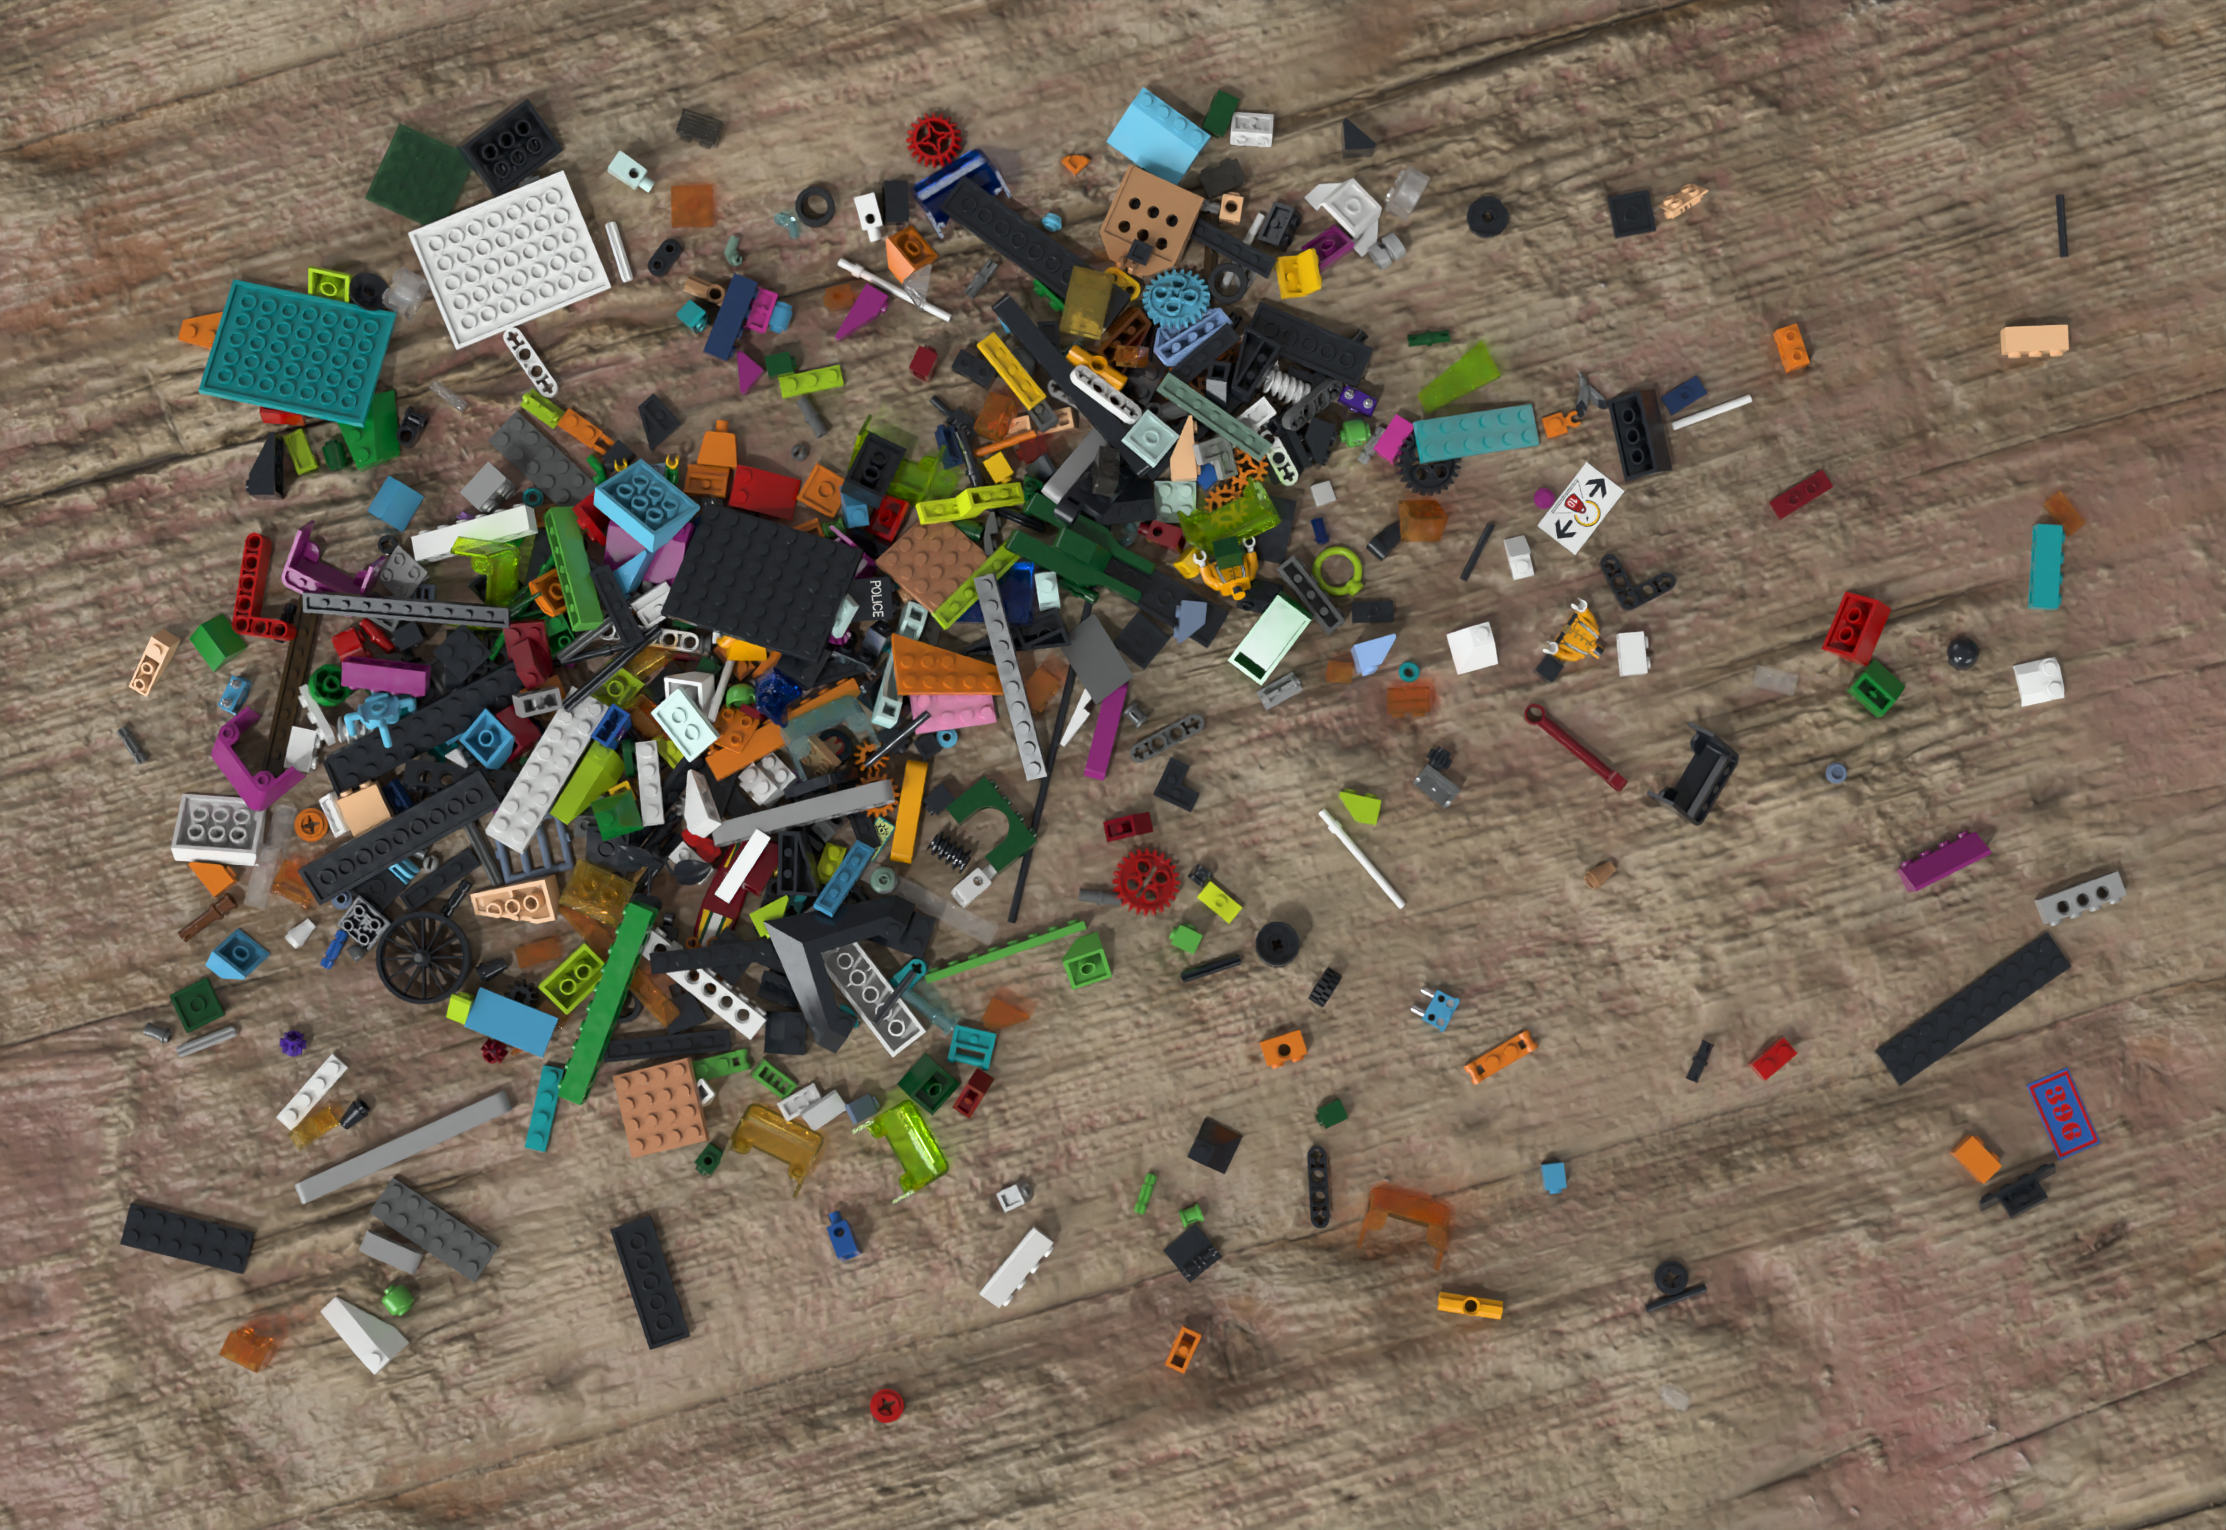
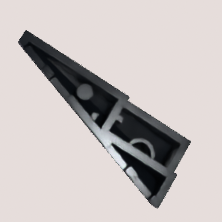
M1054 608L1010 628L1016 652L1072 645L1067 626L1058 608ZM987 638L961 650L962 655L969 657L993 654L990 639Z

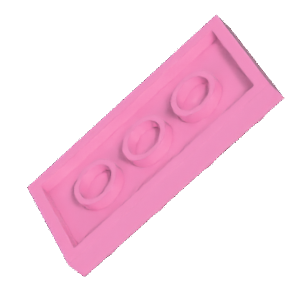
M909 695L913 720L925 710L931 714V717L915 730L916 735L997 722L992 695Z

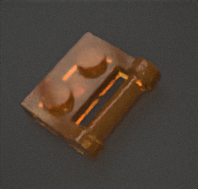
M284 859L270 887L269 893L273 895L278 894L308 911L314 896L298 873V869L302 866ZM282 881L306 892V897L303 898L281 887Z

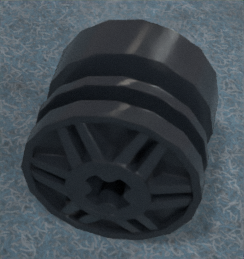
M1281 921L1264 925L1258 932L1255 940L1256 953L1259 959L1265 965L1272 968H1283L1291 964L1296 958L1300 947L1299 937L1295 929ZM1279 940L1283 948L1275 951L1273 950L1272 942L1277 943Z

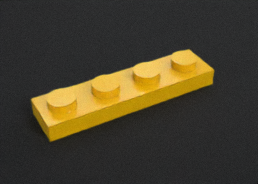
M995 332L977 344L979 350L1029 411L1047 397Z

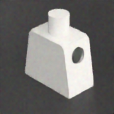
M875 193L855 197L854 200L862 230L868 232L870 242L881 240L882 236L879 227H882L883 223ZM873 215L875 222L869 224L866 217Z
M990 864L982 871L980 868H977L955 886L950 894L964 909L992 884L990 880L997 874V871ZM978 880L980 885H975L973 881Z

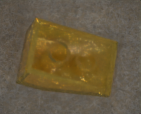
M1073 266L1059 331L1100 341L1115 283V275Z

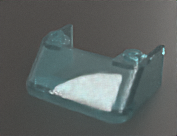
M842 696L792 718L781 725L780 736L801 782L807 781V777L799 762L800 759L808 756L811 750L807 737L846 721L849 729L855 733L866 731L874 750L877 751L881 748L866 713L854 696Z

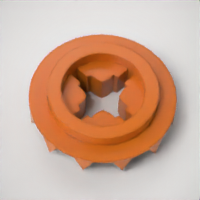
M308 808L297 815L294 828L301 839L308 842H316L323 838L328 831V821L325 814L320 810ZM310 817L313 822L320 823L314 827V834L311 828H303V826L310 823Z

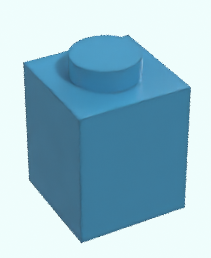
M1563 1162L1540 1164L1544 1190H1549L1550 1194L1561 1193L1562 1188H1567Z

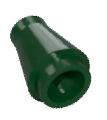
M963 519L956 520L954 524L973 542H981L985 535L986 526L982 522Z

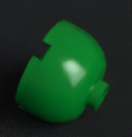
M325 664L317 668L308 681V691L311 698L323 707H334L343 703L349 697L352 689H349L348 686H341L342 668L334 664Z

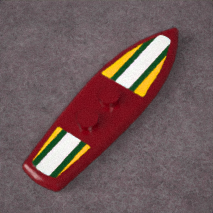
M742 842L729 846L702 901L693 936L698 938L699 943L703 947H707V940L710 937H718L726 926L733 931L740 916L747 890L739 887L729 903L715 895L725 879L723 877L724 871ZM693 939L692 946L694 947L696 945V941ZM715 939L710 940V945L714 943Z

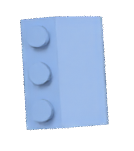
M1392 634L1354 645L1350 651L1356 673H1362L1363 676L1374 674L1385 659L1396 639V635Z

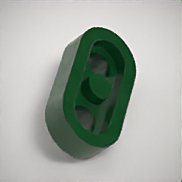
M632 738L622 739L627 778H636V773H638L637 761H635L634 756L636 754V741L632 742Z

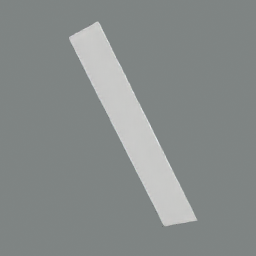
M756 829L715 895L727 903L731 901L771 839L769 836Z

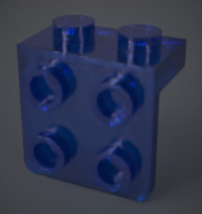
M771 667L755 679V706L761 714L769 717L775 725L785 729L788 726L787 705L802 695V688L775 667Z

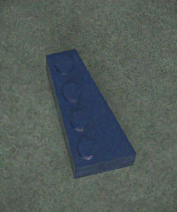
M734 273L702 353L724 362L727 361L728 357L732 359L736 347L733 346L736 338L740 339L744 327H741L743 319L748 320L752 308L748 307L751 299L756 300L760 289L756 287L758 282Z

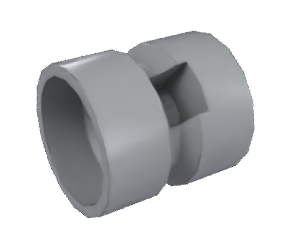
M1393 232L1383 237L1382 243L1376 242L1367 249L1370 257L1381 271L1392 265V260L1398 261L1407 254L1404 246Z

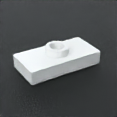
M334 791L319 799V803L334 837L337 838L349 832L350 828L337 803L338 796Z
M813 1083L778 1102L777 1106L786 1122H789L801 1115L800 1113L820 1100L822 1096Z

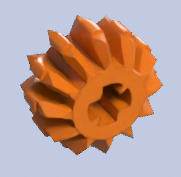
M874 738L871 740V745L865 739L863 740L865 748L857 745L861 753L855 752L854 756L861 757V759L856 760L855 764L859 765L869 758L866 756L868 752L873 753L883 746L882 741L875 746L876 740ZM883 756L868 769V774H872L873 767L876 772L880 773L878 765L880 764L886 768L887 765L882 762V759L889 760L890 757ZM864 764L860 768L861 771L866 769Z

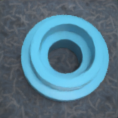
M1048 213L1042 218L1041 222L1048 231L1055 232L1062 227V219L1058 215Z
M955 730L938 731L936 736L938 744L944 748L954 746L957 742ZM944 734H950L951 739L949 741H944Z

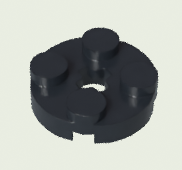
M1484 196L1474 201L1466 215L1470 232L1483 239L1499 236L1506 228L1509 219L1505 206L1499 199L1492 196ZM1486 212H1489L1490 216L1493 217V220H1490L1489 223L1482 219Z

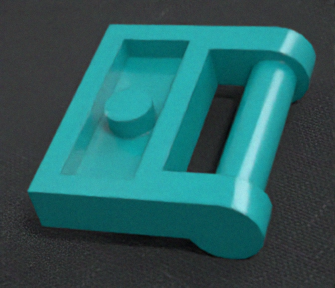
M955 1025L947 1062H961L982 1067V1070L988 1071L997 1034ZM960 1047L985 1053V1058L981 1059L956 1053V1049Z

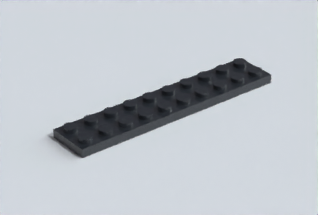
M964 175L939 207L942 213L1034 279H1037L1041 284L1105 330L1109 329L1132 298L1129 293Z
M512 659L400 717L398 722L387 724L393 744L391 747H384L378 728L328 754L327 760L345 789L352 788L353 790L359 787L361 783L372 780L406 762V759H413L466 732L485 708L496 716L499 712L514 704L512 695L518 694L520 690L526 688L516 673L514 660Z
M480 768L300 867L298 873L318 904L322 905L499 808L502 802Z
M2044 932L1881 1046L1875 1053L1898 1086H1902L2072 966L2049 933Z

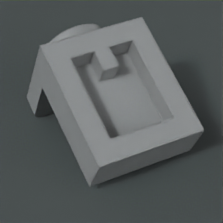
M1021 1180L996 1193L1004 1212L1010 1211L1033 1199L1031 1187L1025 1180Z

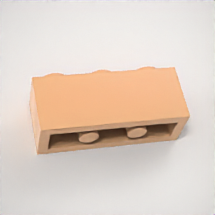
M2068 325L2005 327L2000 330L2002 355H2008V358H2020L2021 354H2029V357H2041L2045 353H2050L2051 357L2062 356L2064 352L2069 350Z

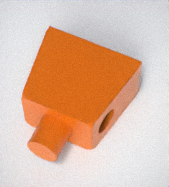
M716 420L715 432H705L697 459L698 465L737 469V465H739L737 436L733 433H728V421Z

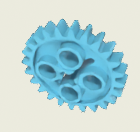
M1173 269L1172 274L1166 271L1165 276L1162 277L1158 274L1157 281L1151 279V285H1146V291L1143 292L1144 299H1142L1144 311L1148 314V319H1153L1154 324L1160 322L1161 328L1167 324L1169 330L1172 329L1173 325H1176L1177 329L1180 330L1182 324L1186 328H1188V322L1195 325V318L1202 320V313H1207V307L1210 306L1208 285H1205L1204 279L1200 280L1199 274L1193 276L1191 270L1187 274L1184 273V269H1181L1180 273Z

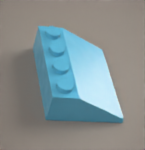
M1143 87L1106 142L1141 168L1144 167L1149 173L1174 185H1178L1208 145L1211 136Z
M642 459L595 487L594 506L651 553L667 544L700 509L698 504Z

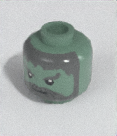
M880 867L872 873L870 883L874 891L879 894H889L896 889L898 877L894 870L888 867Z

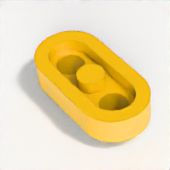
M1110 267L1105 270L1103 276L1108 279L1112 275L1116 276L1117 281L1113 283L1124 291L1127 288L1134 289L1133 294H1130L1132 298L1129 301H1134L1139 297L1140 285L1137 281L1117 267Z

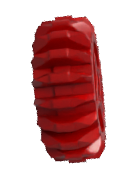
M932 112V118H929L928 114L924 113L925 120L917 117L919 124L917 125L912 122L911 127L914 130L907 131V134L912 136L906 138V142L911 144L907 147L908 151H914L911 157H918V164L925 160L924 165L927 168L930 162L934 169L937 168V163L939 162L941 167H945L944 160L951 164L952 159L950 156L958 157L954 150H961V146L956 143L963 142L962 137H957L961 134V130H954L958 126L957 123L953 122L950 124L952 120L950 116L944 120V113H941L939 118H936V112ZM933 125L942 126L949 132H937ZM927 127V136L922 138V141L917 142L920 132ZM931 132H933V135L936 136L938 149L936 148L935 144L931 142ZM952 138L949 148L942 153L941 145L947 142V139ZM920 148L933 149L936 155H928Z

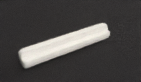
M609 222L605 224L621 279L623 282H629L633 280V275L616 222Z

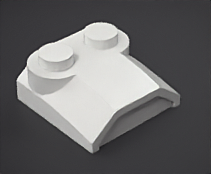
M2055 657L2012 666L2020 693L2021 707L2064 698V684L2060 666Z

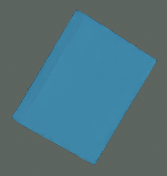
M388 476L367 511L404 532L425 497Z

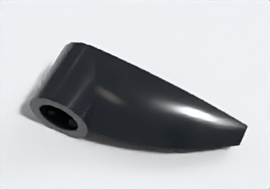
M1417 515L1407 517L1389 525L1369 542L1366 549L1382 562L1420 520V517Z

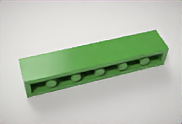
M574 506L551 507L543 515V520L572 631L596 630L604 622V614L599 605L598 592L595 590L594 582L589 574L591 572L588 563L589 557L587 552H585L583 535L580 533L579 525L576 522L578 516L572 510Z

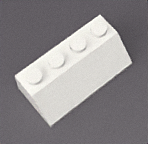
M1034 1225L982 1287L979 1294L998 1308L1002 1304L1006 1307L1013 1298L1011 1293L1016 1288L1020 1290L1027 1282L1025 1279L1026 1275L1029 1272L1033 1274L1041 1265L1038 1262L1043 1255L1047 1257L1052 1252L1054 1247L1051 1245L1054 1241Z

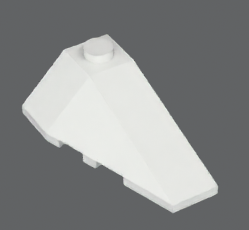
M337 1296L320 1311L374 1375L380 1372L410 1343L396 1327L377 1319V1317L360 1310L358 1307Z

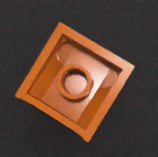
M556 568L529 582L531 596L538 592L542 593L535 601L545 614L555 617L567 611Z

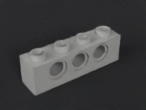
M2115 871L2034 901L2043 924L2050 923L2051 926L2062 923V918L2069 916L2070 919L2082 916V911L2089 909L2092 912L2101 909V904L2109 902L2110 905L2122 901L2121 897L2127 894L2119 872ZM2099 887H2102L2105 891L2103 898L2097 895ZM2079 894H2082L2085 897V903L2083 905H2080L2077 902V897ZM2060 901H2063L2066 905L2064 912H2060L2057 908Z

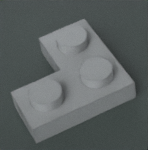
M1221 435L1192 445L1197 465H1204L1213 461L1218 480L1238 475L1231 444Z

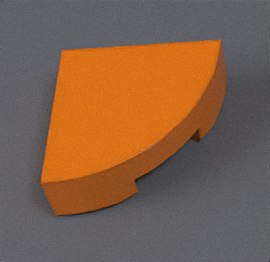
M1072 155L1063 158L1061 163L1077 176L1090 163V160L1085 156Z

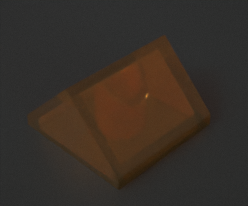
M1437 500L1398 501L1401 542L1440 541L1449 517Z

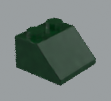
M926 1053L897 1083L911 1099L932 1116L961 1085Z

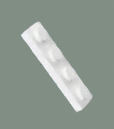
M657 741L637 742L635 745L643 826L665 824Z
M331 1054L276 1118L288 1129L294 1131L349 1067L335 1054Z

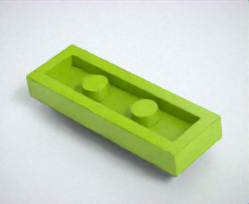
M840 365L778 378L783 399L844 386Z

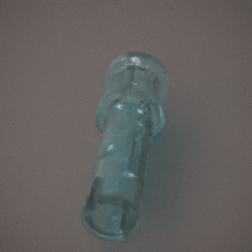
M909 986L900 996L925 1015L931 1025L935 1024L940 1028L945 1036L950 1034L955 1028L957 1020L949 1018L943 1013L944 1010L941 1008L936 1009Z

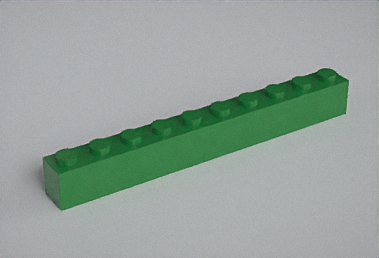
M638 900L626 904L622 914L624 915L623 922L619 923L615 932L617 938L608 950V954H610L608 962H605L601 969L602 978L595 985V997L589 1002L586 1012H588L587 1018L580 1025V1037L573 1044L572 1050L574 1053L565 1065L567 1070L565 1077H562L558 1084V1089H560L559 1097L578 1105L587 1102L659 909Z

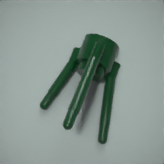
M528 584L513 598L507 600L506 605L511 606V621L514 619L519 621L523 618L544 613L542 609L522 614L524 612L523 606L541 596L542 593L538 592L520 602L518 599L530 589Z

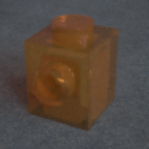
M849 283L825 288L826 295H822L825 307H829L830 312L853 307L854 299Z

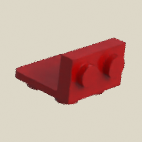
M594 490L574 506L572 510L578 516L576 522L583 530L588 529L586 534L593 542L597 540L601 546H604L607 538L600 530L609 524L610 518L594 506Z

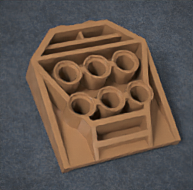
M1129 164L1099 231L1109 259L1115 262L1114 266L1125 270L1127 267L1129 274L1142 279L1144 276L1153 277L1178 267L1205 198ZM1135 199H1139L1141 205L1138 209L1134 210L1132 202ZM1154 207L1159 209V215L1156 218H1152L1150 214ZM1172 216H1177V225L1171 227L1169 219ZM1125 222H1129L1130 230L1124 233L1122 225ZM1144 230H1147L1149 233V238L1146 241H1142L1140 238ZM1134 239L1155 247L1147 266L1126 258ZM1162 239H1166L1168 243L1164 250L1159 248V242Z

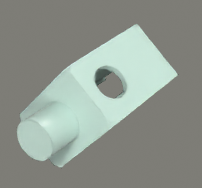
M622 151L617 153L608 167V173L634 190L639 186L649 193L655 184L653 180L646 176L648 170ZM631 172H636L638 174V177L632 178L629 176V174Z
M1047 570L1035 572L1040 611L1052 610L1054 608L1061 609L1056 573Z

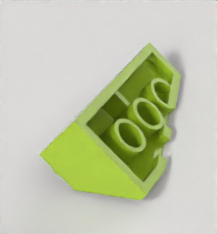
M594 740L549 814L568 825L591 805L590 802L596 801L618 782L625 770L623 760L613 749H609Z

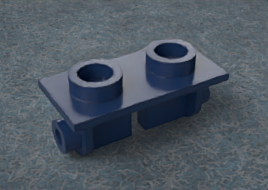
M944 424L938 425L936 432H934L944 470L964 464L957 441L953 435V432H955L954 425L945 427Z

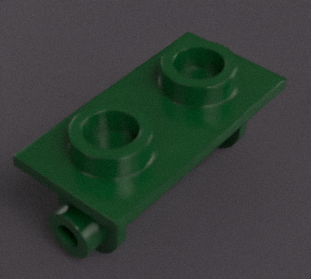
M1026 474L1024 475L1023 486L1025 503L1022 510L1031 494L1036 492L1043 495L1041 492L1043 482ZM1023 511L1026 515L1032 514L1030 512Z

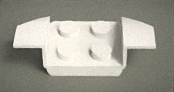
M1354 178L1343 183L1318 184L1304 197L1316 211L1323 206L1353 236L1354 249L1361 257L1368 252L1367 249L1377 242L1378 218L1380 217L1382 207Z

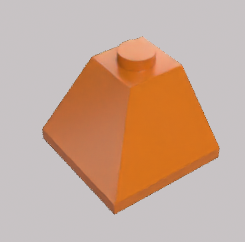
M913 225L886 239L888 268L901 284L915 277L938 257Z

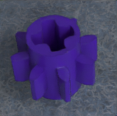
M298 1031L285 1032L284 1038H280L282 1053H286L288 1056L302 1055V1049H306L307 1041L304 1040V1034Z

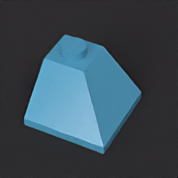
M237 928L212 951L205 966L221 978L244 980L270 956V953Z

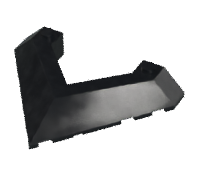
M892 895L849 905H841L833 917L816 910L763 921L817 1045L836 1054L848 1038L857 1021L854 1015L837 1007L821 953L877 935L898 944L908 925L915 904L898 895Z

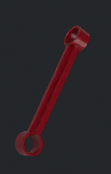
M1531 704L1525 709L1523 716L1526 723L1532 726L1538 725L1602 777L1613 789L1621 792L1628 784L1627 780L1619 773L1610 769L1545 716V710L1541 705ZM1535 707L1541 710V720L1531 722L1528 719L1527 712L1530 708Z

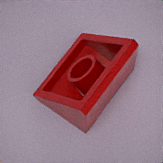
M886 495L879 510L874 508L869 519V525H866L864 531L894 544L911 508L910 503Z

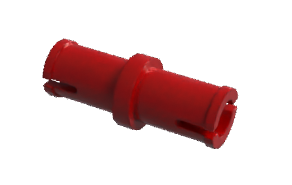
M366 617L359 623V627L371 637L370 640L373 643H377L387 655L392 654L396 650L393 642L385 635L386 632L380 629L372 620Z

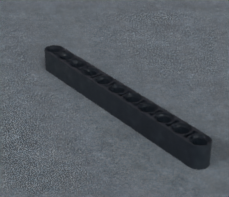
M1006 293L994 303L991 308L1133 473L1139 479L1148 473L1153 467L1122 442L1128 431L1108 409L1071 381L1070 374L1074 370L1013 298Z

